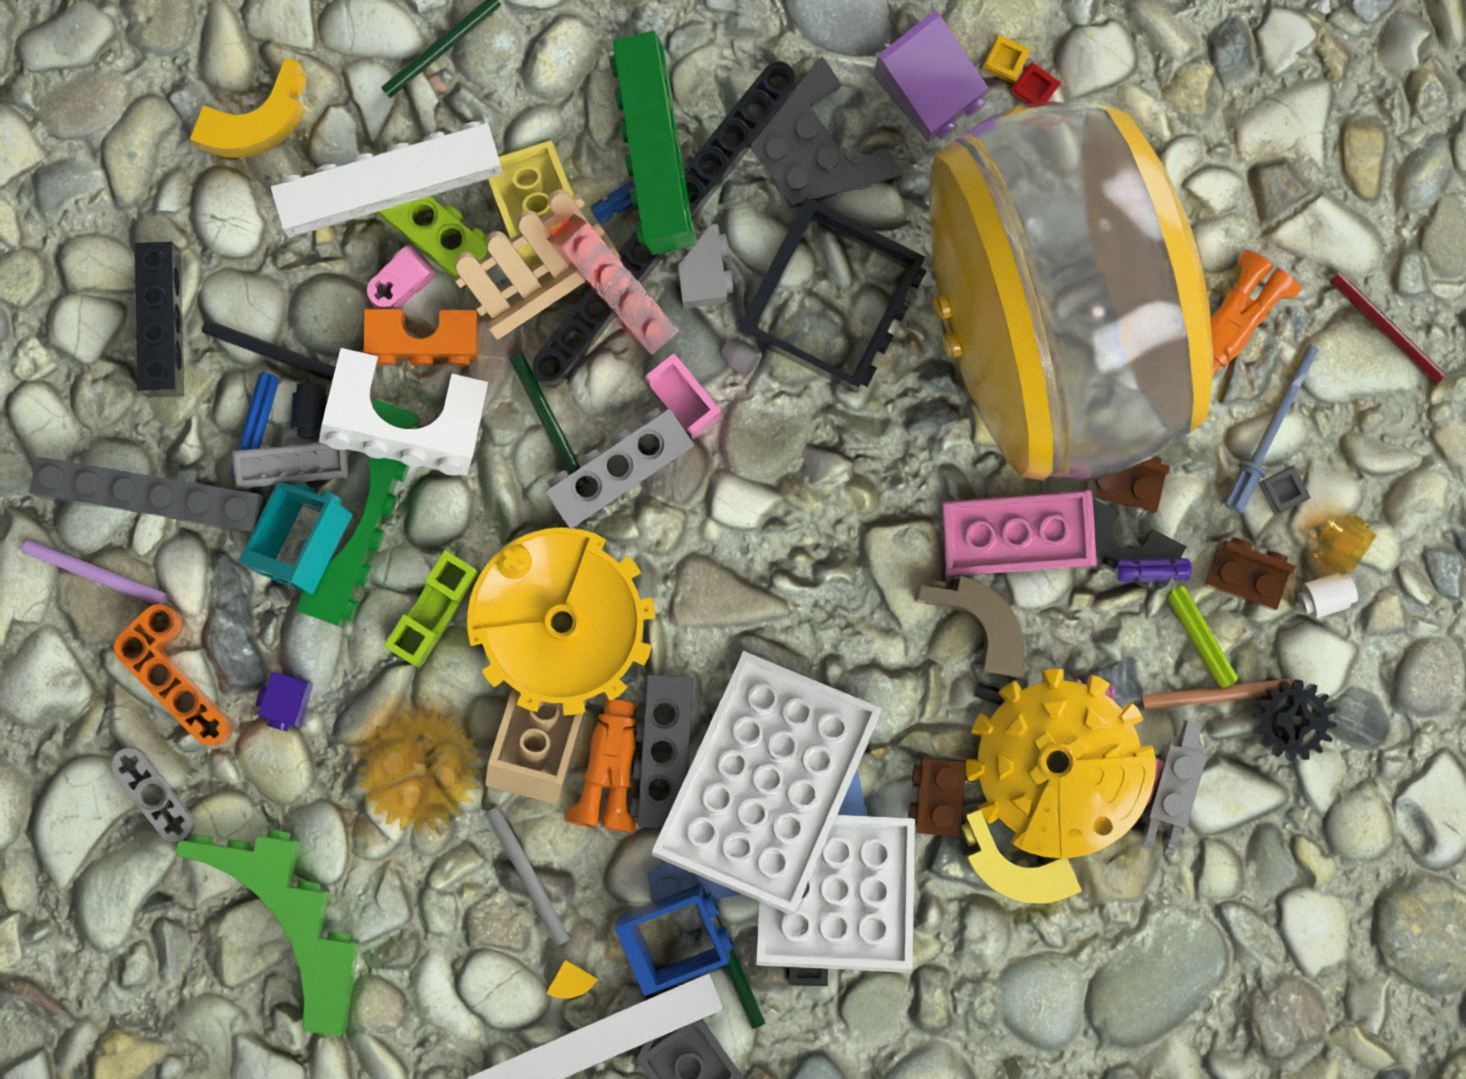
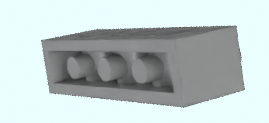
M659 407L640 419L644 426L632 434L626 428L611 438L609 441L613 447L601 455L597 449L593 450L578 461L581 465L580 469L571 475L564 470L547 481L550 489L545 491V494L568 528L572 529L695 446L670 408L663 413ZM650 435L658 441L659 448L655 455L646 456L639 451L638 441L642 436ZM613 456L623 457L628 464L626 474L621 477L612 476L607 470L608 459ZM591 477L595 480L597 491L594 496L584 498L577 493L575 485L579 478Z

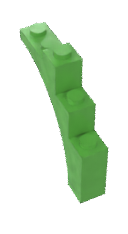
M270 829L267 831V836H256L254 850L250 849L251 842L228 839L227 846L212 844V836L190 834V840H178L176 856L206 863L233 876L253 891L276 916L291 942L300 968L304 995L302 1031L335 1036L345 1034L360 942L350 941L351 934L337 931H328V937H323L330 891L320 890L321 883L298 880L297 887L293 886L300 841L290 840V832Z

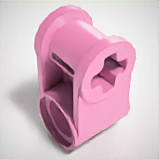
M412 245L405 246L368 283L367 294L374 309H400L414 294L427 286L436 275L437 270ZM381 289L386 292L391 291L393 297L389 300L385 297L380 298L378 292Z

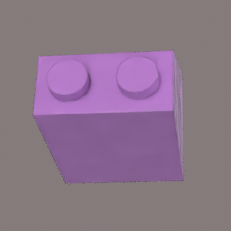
M936 10L877 56L873 77L928 143L937 136L940 140L947 137L957 127L955 122L964 114L971 117L986 104L983 99L989 89Z

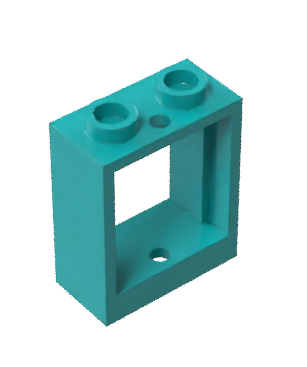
M278 481L238 562L260 576L313 595L353 514L340 506L341 498L330 492L322 490L320 495H317L313 488L301 482L295 481L294 485L291 486ZM303 506L320 512L294 566L278 561L276 558Z

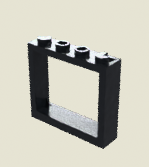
M806 197L739 325L738 334L857 393L861 384L866 387L869 386L877 370V367L871 365L877 352L884 355L894 337L893 334L888 332L894 319L899 322L902 321L911 303L905 300L910 288L913 287L918 290L927 272L926 269L921 267L925 256ZM812 222L907 268L853 376L758 328Z

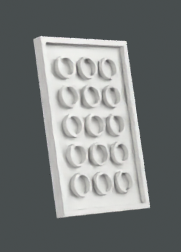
M743 651L654 845L652 856L794 916L881 715L882 708Z

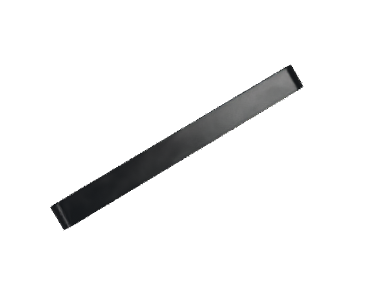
M776 61L765 67L684 169L687 189H692L698 194L697 199L689 203L692 221L794 91L795 73L789 64ZM774 76H782L788 81V85L782 89H775L768 81ZM752 104H759L763 106L766 112L761 117H752L748 115L746 109ZM736 132L743 137V141L739 145L730 146L724 142L723 138L727 133ZM712 160L717 162L721 167L720 170L712 175L704 173L700 167L705 161ZM636 230L618 252L621 258L603 270L536 354L533 360V370L537 380L542 385L554 388L560 386L568 378L667 252L651 255L650 258L644 261L635 259L632 256L633 250L638 246L647 245L645 243L640 244ZM624 274L630 279V282L624 289L618 290L609 285L610 279L614 275ZM596 302L604 304L607 308L606 313L597 319L591 318L586 314L588 306ZM572 331H578L584 336L582 343L574 348L566 346L563 343L565 335ZM548 360H555L561 365L559 372L551 377L543 375L540 372L542 364Z

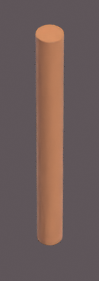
M1283 679V680L1287 681V682L1289 683L1290 687L1292 688L1291 680H1290V679ZM1282 680L1230 685L1226 688L1211 687L1141 695V705L1143 710L1266 697L1268 696L1266 688L1272 687L1279 691V681Z

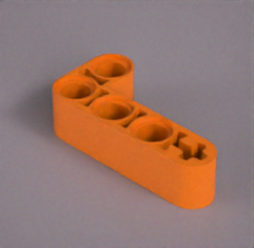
M161 604L151 605L117 637L114 643L116 657L198 742L209 746L225 744L233 733L231 720L163 651L182 630L183 621L181 615L177 610ZM166 612L170 617V625L165 631L158 632L154 626L155 618L160 613ZM138 638L143 646L142 653L137 658L132 659L127 653V647L130 641ZM164 665L168 669L169 677L163 685L158 686L153 680V673L157 667ZM185 692H191L195 698L194 707L189 712H183L179 707V698ZM202 715L209 722H219L220 724L216 727V730L219 732L218 736H207L210 730L204 721L196 720V718Z

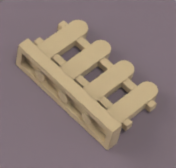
M555 190L548 199L552 209L551 213L540 219L534 211L522 212L517 219V225L521 233L510 240L503 232L496 231L489 234L486 239L489 254L479 261L469 252L461 253L456 257L455 267L458 275L454 277V280L460 288L467 284L478 299L479 303L474 306L478 313L484 316L489 330L497 340L621 258L612 240L599 223L592 227L581 212L580 208L585 204L579 194L571 198L567 191ZM561 222L573 239L563 247H560L548 230ZM527 243L532 246L542 260L529 268L517 251ZM497 263L510 280L509 283L500 289L486 272Z

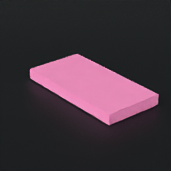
M1091 490L942 502L946 576L948 577L1097 566L1093 496Z

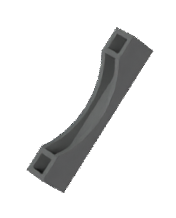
M36 456L29 490L30 494L41 499L142 513L246 534H252L267 499L255 493Z

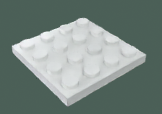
M837 815L794 916L759 901L756 965L911 973L913 958L915 819Z

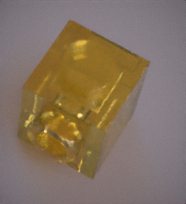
M1345 514L1336 518V520L1330 518L1318 535L1323 540L1313 553V556L1342 575L1350 574L1355 570L1377 535L1369 530L1371 526L1368 522L1354 514H1351L1350 517Z

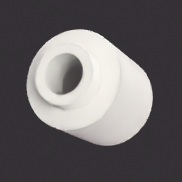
M1335 573L1304 583L1302 585V592L1298 593V599L1305 614L1310 613L1314 619H1318L1350 608L1352 603L1358 601V594L1354 581L1348 573L1344 575Z

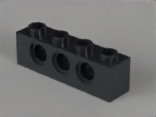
M172 241L135 243L137 390L147 398L184 396L181 250Z

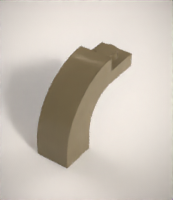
M961 576L956 581L955 591L949 590V583L928 580L927 586H919L916 603L956 609L966 613L977 623L984 640L981 674L1013 679L1022 677L1025 653L1023 634L1014 612L998 593L976 580Z

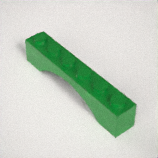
M374 399L372 407L377 415L386 423L402 429H419L423 427L419 425L421 419L417 414ZM368 456L370 468L369 495L362 519L354 535L341 552L329 561L313 595L302 592L296 609L297 612L344 628L346 621H353L359 605V601L354 600L359 586L365 587L371 573L372 566L367 565L372 551L378 552L384 538L385 531L380 530L385 516L391 517L397 503L398 496L393 495L398 481L404 482L410 466L402 461L385 457L377 459Z

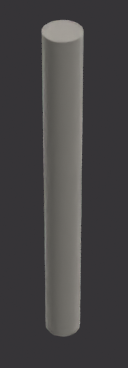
M497 806L486 812L488 819L556 946L561 945L570 939L500 807Z

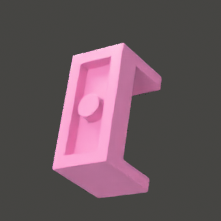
M675 353L645 376L646 384L666 409H671L691 440L695 439L721 418V410Z

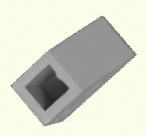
M712 224L707 228L696 242V245L692 247L678 265L683 309L727 304V293L733 292L731 270L724 271L722 257L729 256L726 234L719 235L718 224Z

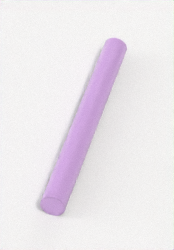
M27 539L22 546L21 552L153 605H163L166 593L45 545Z

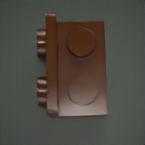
M1104 445L1103 449H1096L1092 454L1084 490H1091L1094 499L1156 513L1165 476L1169 474L1170 466L1161 464L1162 458L1155 455L1140 454V458L1125 455L1126 449L1118 446Z
M1232 537L1230 541L1225 540L1219 543L1204 586L1273 611L1277 610L1288 577L1294 573L1296 566L1287 563L1288 557L1281 553L1267 550L1266 554L1254 551L1252 550V543Z
M921 757L920 765H913L912 787H918L917 801L910 802L908 818L915 819V833L960 837L966 762Z

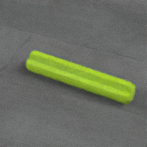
M1179 586L1166 594L1168 602L1218 687L1226 688L1238 680L1235 671L1186 588Z

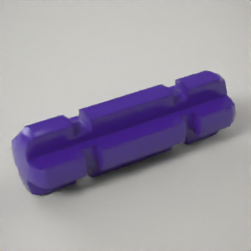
M1174 558V562H1169V559H1138V563H1134L1133 560H1119L1116 565V576L1119 582H1134V578H1138L1139 582L1170 581V577H1174V581H1187L1192 573L1191 562L1188 558Z

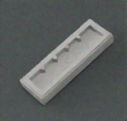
M323 443L232 451L236 489L276 485L278 481L288 484L295 483V481L308 482L349 477L346 450H336Z

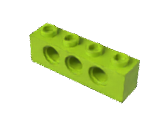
M436 194L375 212L453 279L458 275L455 259L459 254L464 252L472 253L478 261L489 254L486 246L488 236L477 227L472 231L461 223L464 217L448 203L443 208L433 199ZM423 211H430L434 214L433 221L427 226H419L415 223L416 217ZM456 234L462 237V243L458 248L449 250L443 247L444 240L449 235Z

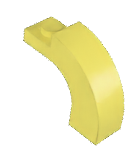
M976 809L963 815L966 822L961 825L964 837L969 846L975 844L977 847V851L964 857L975 875L995 892L1017 901L1038 904L1059 901L1082 892L1068 858H1054L1033 867L1017 866L1004 858L997 849L981 810Z

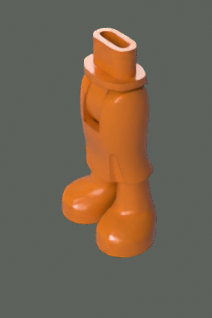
M1244 249L1238 259L1242 273L1233 289H1228L1225 300L1210 317L1213 345L1212 378L1220 367L1226 368L1228 362L1243 350L1255 329L1268 318L1267 313L1280 299H1294L1302 290L1297 281L1288 273L1277 268L1269 277L1256 300L1249 297L1250 294L1266 277L1273 264L1265 257L1248 249Z
M606 698L604 713L598 715V719L601 721L597 722L592 733L588 768L582 778L585 780L582 795L577 804L567 809L564 822L598 827L602 787L610 789L601 828L624 833H635V819L627 811L628 788L631 787L630 772L637 744L636 727H634L637 725V720L633 719L636 703L617 699L610 701Z

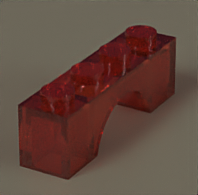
M573 214L547 238V241L564 261L604 301L614 314L616 322L639 348L653 356L679 331L588 221Z

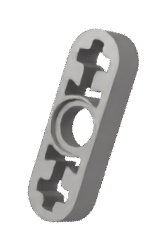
M125 748L118 751L112 759L111 767L113 774L160 836L170 842H178V840L189 838L195 827L192 814L147 755L135 748ZM126 756L131 759L138 758L139 762L135 767L141 776H146L148 771L151 774L150 778L142 780L136 788L132 785V783L139 781L133 772L124 773L122 770L126 765L123 760ZM150 784H157L163 790V799L156 806L148 805L143 798V792ZM171 801L174 807L167 809L174 818L183 817L184 822L181 824L183 830L181 834L177 831H168L167 828L171 825V822L165 814H161L159 818L155 815L156 812L164 810Z

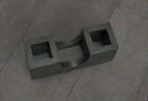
M1093 498L1096 556L1102 559L1100 565L1116 573V565L1119 560H1133L1134 563H1138V559H1169V562H1174V558L1182 557L1187 546L1154 529L1146 534L1138 548L1127 549L1122 547L1113 536V525L1119 511ZM1134 578V582L1137 585L1150 591H1154L1155 587L1162 589L1169 583V581L1139 582L1138 578Z

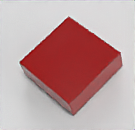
M1031 61L1011 88L1009 94L1039 114L1056 92L1061 82Z

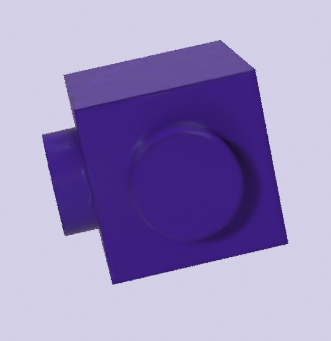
M271 672L268 685H262L257 696L256 707L260 708L258 716L268 718L266 726L288 732L290 725L300 727L314 684Z

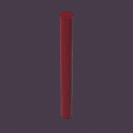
M1339 272L1330 281L1344 297L1435 385L1447 375L1346 276Z

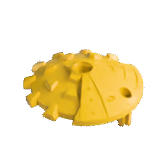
M548 528L524 535L505 546L489 561L473 588L467 613V631L470 645L483 644L485 653L491 665L481 671L494 688L504 680L512 688L522 693L517 705L527 710L537 712L540 701L563 704L564 715L586 712L584 700L593 698L605 692L610 701L620 696L628 688L620 679L628 671L633 661L644 666L649 658L652 645L641 642L644 620L655 619V608L652 597L640 600L638 591L632 581L641 571L628 555L618 563L610 555L602 551L606 539L595 533L575 528ZM559 613H567L573 618L572 627L565 633H559L553 629V619Z
M1063 669L1041 671L1042 683L1029 686L1023 690L1016 680L1007 684L998 692L1005 702L996 710L993 716L988 718L980 713L977 717L971 733L981 736L978 759L966 760L968 781L980 780L987 801L977 807L978 810H981L987 823L991 825L999 818L1016 832L1010 843L1023 851L1042 857H1081L1095 853L1116 842L1134 826L1148 804L1155 781L1156 756L1154 746L1141 747L1134 725L1144 719L1131 701L1121 708L1105 695L1110 683L1090 674L1086 685L1064 681ZM1056 752H1064L1069 759L1068 768L1062 773H1054L1049 767V759Z

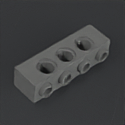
M648 675L647 683H640L639 705L646 706L645 721L638 720L636 743H643L642 758H635L634 781H641L640 796L632 797L631 816L634 819H638V827L663 828L686 778L693 694L692 677ZM661 704H669L675 709V719L668 725H660L654 719V711ZM659 741L668 742L673 748V756L666 763L656 762L651 755L653 745ZM656 779L666 780L671 788L670 795L663 801H656L649 794V786Z

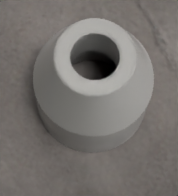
M730 339L721 352L729 366L744 377L749 376L754 371L762 357V353L749 343Z

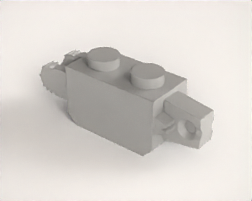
M1185 720L1179 738L1171 736L1169 744L1163 746L1159 760L1164 761V765L1150 804L1144 810V818L1148 819L1141 840L1142 848L1150 850L1156 839L1159 822L1170 825L1164 842V854L1171 857L1175 854L1182 828L1187 829L1207 755L1203 754L1205 746L1198 744L1202 724Z

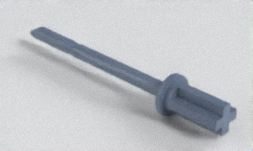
M1309 344L1250 462L1241 460L1238 463L1240 470L1223 502L1226 508L1243 513L1260 478H1265L1267 473L1260 465L1318 352V349L1312 344Z

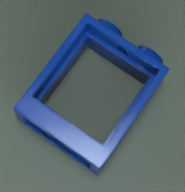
M702 883L617 917L614 929L644 996L729 964L730 949L734 948L733 940L727 927H720L715 916L719 914L716 900L711 892L705 893ZM695 903L714 948L657 969L638 924Z

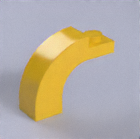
M285 57L269 98L261 107L250 113L232 115L203 105L190 137L191 142L197 149L229 158L258 155L279 145L295 130L305 113V109L300 101L295 100L296 96L300 97L302 95L307 80L300 63Z

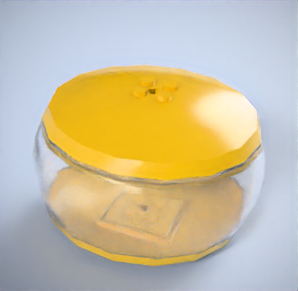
M1048 101L1020 105L986 119L954 139L935 155L930 170L929 191L931 251L938 293L937 296L932 297L933 309L937 319L943 318L947 333L942 334V342L947 357H955L966 387L991 437L1007 462L1020 477L1045 481H1088L1115 477L1145 464L1172 447L1208 418L1213 375V345L1209 299L1200 256L1188 218L1164 165L1129 113L1113 106L1090 102Z

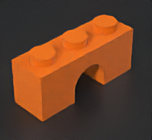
M364 309L363 353L378 356L376 365L392 366L396 365V360H410V364L414 366L433 365V360H448V365L462 367L469 366L470 361H479L480 316L477 310H439L437 330L427 338L416 339L409 336L406 332V315L402 309Z

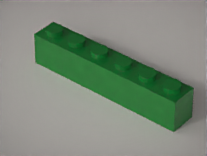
M655 30L613 40L615 55L610 56L609 60L612 73L615 78L618 77L620 88L615 89V98L618 108L623 110L625 121H620V131L624 143L629 144L630 154L625 155V163L629 176H634L635 187L630 188V195L634 209L639 210L640 221L635 222L638 240L640 244L645 243L652 255L695 246L696 241L664 46Z

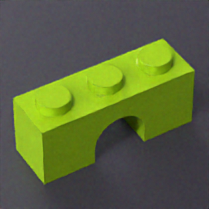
M444 550L426 578V585L419 599L406 615L403 614L385 642L384 647L412 665L421 668L481 573Z

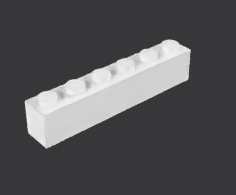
M470 122L459 127V131L448 135H445L443 132L433 133L425 136L421 143L410 146L408 143L395 144L387 149V153L373 156L370 153L361 154L352 158L351 163L337 167L336 164H328L317 168L315 174L301 178L300 175H290L279 180L278 185L271 186L282 228L290 238L503 175L504 173L489 124L481 125L480 122Z

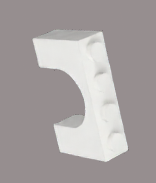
M341 348L322 421L319 443L327 444L336 450L349 449L363 452L372 458L380 459L385 457L402 461L411 467L424 466L440 470L447 475L459 474L467 476L472 461L488 382L451 374L444 408L440 416L428 426L419 429H402L382 420L371 405L370 391L378 356Z

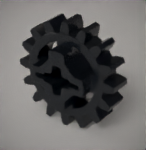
M1295 679L1292 688L1287 681L1282 680L1279 681V691L1272 687L1266 688L1269 696L1268 700L1257 699L1256 702L1259 706L1263 707L1262 712L1252 713V717L1260 720L1261 725L1255 727L1253 731L1254 733L1265 735L1260 742L1262 747L1266 748L1274 745L1271 755L1279 757L1285 751V758L1288 761H1294L1297 753L1302 760H1309V750L1321 754L1323 749L1319 743L1322 740L1332 742L1333 738L1326 732L1328 728L1337 727V723L1329 721L1328 715L1336 712V709L1334 707H1325L1324 703L1329 698L1328 694L1321 693L1317 696L1315 695L1317 685L1310 683L1304 690L1303 680ZM1286 697L1285 704L1277 711H1273L1277 703ZM1305 699H1308L1313 704L1317 716H1313L1307 708L1308 701ZM1296 715L1301 717L1300 724H1288L1289 716ZM1271 725H1276L1282 732L1281 740L1283 742L1276 737ZM1311 730H1315L1311 738L1303 743L1304 736Z

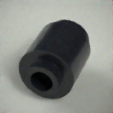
M313 383L296 384V392L292 393L290 429L297 431V437L306 439L319 438L329 397L326 394L325 385Z

